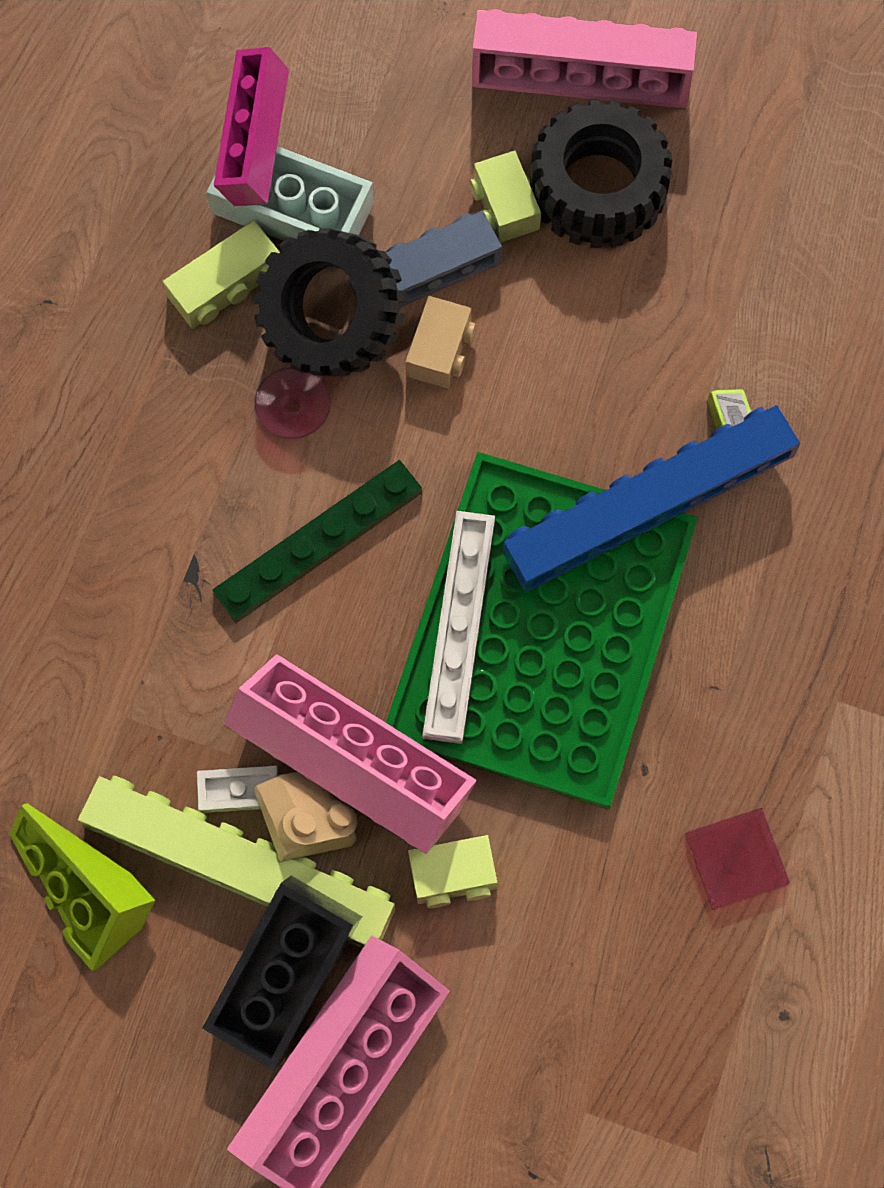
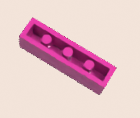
M270 47L236 50L214 180V187L233 206L268 204L289 69Z

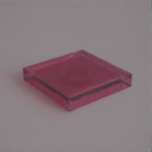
M762 808L688 831L685 834L712 911L786 887L790 884Z

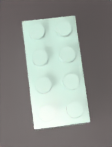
M278 146L268 204L233 206L214 187L215 176L206 192L212 214L243 226L255 220L265 234L285 241L287 238L298 239V233L306 230L319 231L320 228L343 231L359 236L374 205L373 182Z

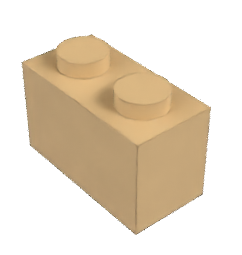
M428 296L405 361L406 377L449 389L453 377L459 378L464 366L465 356L461 355L464 344L471 345L475 334L476 323L471 322L472 308Z

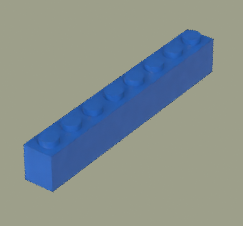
M778 405L767 410L763 407L757 408L747 414L743 422L733 427L730 424L723 425L710 435L711 438L699 444L697 441L689 442L677 451V455L667 460L663 458L653 460L643 468L644 472L632 478L630 475H624L613 481L609 485L610 489L598 495L596 492H590L579 498L575 503L576 506L564 512L561 509L554 510L541 519L542 523L530 529L527 526H523L511 532L507 536V540L504 541L503 555L524 592L526 593L795 457L800 441Z

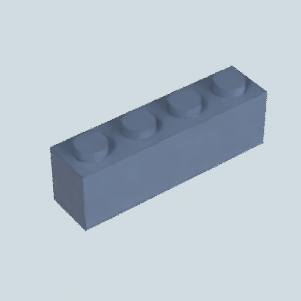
M483 210L473 215L464 214L448 226L441 229H429L420 238L406 244L403 242L397 243L386 251L387 255L392 259L391 264H389L390 268L398 269L402 278L401 282L396 283L398 290L405 291L406 302L399 303V308L501 264L502 246ZM349 278V285L357 299L356 290Z

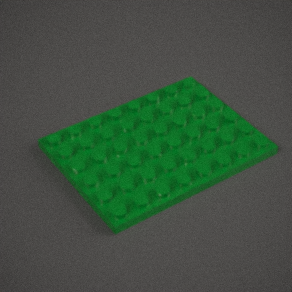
M477 451L457 511L495 516L463 742L458 744L423 739L455 519L386 723L441 758L610 810L698 517L682 513L525 593L503 555L504 541L507 540V536L520 527L527 526L530 529L542 523L541 519L554 510L561 509L564 512L576 506V501L590 492H596L598 495L606 490Z

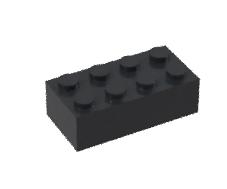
M292 875L280 883L202 1029L275 1071L286 1058L363 916Z

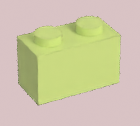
M514 150L475 163L474 178L469 180L470 188L474 199L482 201L485 208L483 212L499 242L501 243L540 230L541 211L516 151Z
M488 835L433 845L427 854L418 848L408 850L417 903H426L427 908L451 904L450 898L466 895L467 901L484 899L491 896L490 890L497 889L498 882Z

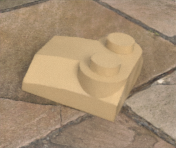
M301 773L282 774L254 788L280 862L352 847L357 841L354 832L357 827V816L351 806L342 802L337 796L315 782L308 780Z

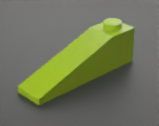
M28 803L21 805L9 835L32 876H39L46 888L48 896L44 900L50 910L57 909L66 925V928L61 932L67 943L92 971L97 970L142 929L155 899L130 872Z

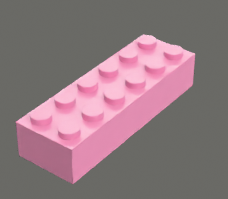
M497 9L489 11L478 10L473 42L472 87L686 109L694 71L697 32L686 31L683 28H654L645 24H614L607 20L594 22L577 20L573 17H544L536 13L514 14L505 13Z
M277 654L238 689L224 722V725L237 732L241 737L248 739L271 754L275 759L287 764L304 775L308 780L315 782L337 796L342 802L351 805L371 818L375 823L382 825L404 839L411 846L418 848L426 854L460 814L477 781Z
M371 936L227 1150L280 1188H320L450 990L399 949Z

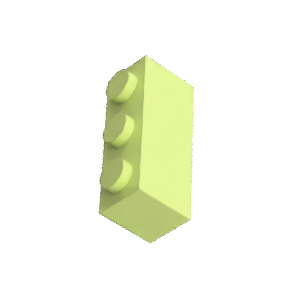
M254 220L163 280L166 295L192 329L200 324H208L217 317L219 311L231 303H240L248 296L249 291L260 285V283L256 282L259 271L266 272L269 268L265 260L271 252H280Z

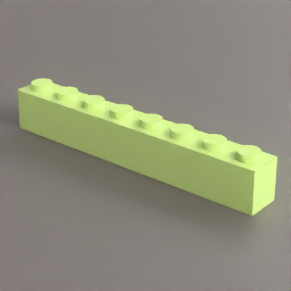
M113 775L111 780L98 777L78 818V821L84 828L268 907L280 883L292 875L363 916L348 942L362 949L371 936L380 940L383 939L395 912V904L389 901L391 895L378 888L368 886L367 891L352 885L354 880L351 877L335 870H331L330 875L315 869L317 864L306 857L280 862L273 843L258 838L256 843L242 838L243 831L222 822L220 827L205 822L207 816L195 809L185 807L183 812L170 807L171 801L166 797L149 791L147 796L133 791L134 784Z

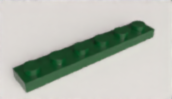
M399 459L212 589L213 594L235 624L421 495L422 487Z

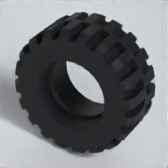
M589 100L588 106L581 107L580 103L569 106L565 115L563 112H558L550 119V126H543L539 132L538 142L534 144L532 151L530 187L540 208L541 220L546 224L552 222L551 231L559 237H562L565 233L570 236L569 242L580 245L581 241L590 242V248H601L602 243L609 242L611 247L623 245V240L626 237L633 241L642 236L643 228L650 229L657 221V216L662 213L667 199L672 175V153L667 149L668 141L664 133L661 131L656 133L657 124L648 116L645 119L640 117V110L633 106H630L629 109L622 108L621 102L610 100V105L600 104V100ZM604 155L623 163L630 170L635 180L620 191L598 194L584 190L576 185L568 176L566 170L572 163L583 157Z
M320 228L319 231L306 230L300 232L297 236L298 239L287 238L280 243L282 251L280 253L271 252L265 260L269 268L266 272L259 271L256 282L261 284L260 294L253 293V304L259 305L260 314L254 315L256 326L264 327L266 331L261 336L266 347H275L274 356L282 363H291V369L301 373H311L316 376L350 375L351 372H361L370 368L371 361L379 362L386 355L384 347L386 345H394L399 335L393 332L396 324L403 325L405 314L399 313V303L406 302L405 291L398 290L396 283L401 282L402 278L398 269L390 268L389 264H391L392 259L385 251L377 250V244L369 239L343 231ZM327 267H336L343 270L351 279L356 290L357 308L354 319L348 329L338 338L327 340L318 337L309 327L304 316L303 299L309 282L318 272Z

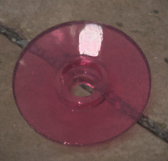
M291 367L279 369L268 375L261 382L255 395V411L260 423L270 433L281 438L298 439L314 433L324 424L330 411V394L324 381L319 376L312 375L311 373H301L291 369ZM290 404H298L300 409L297 412H289L287 407Z

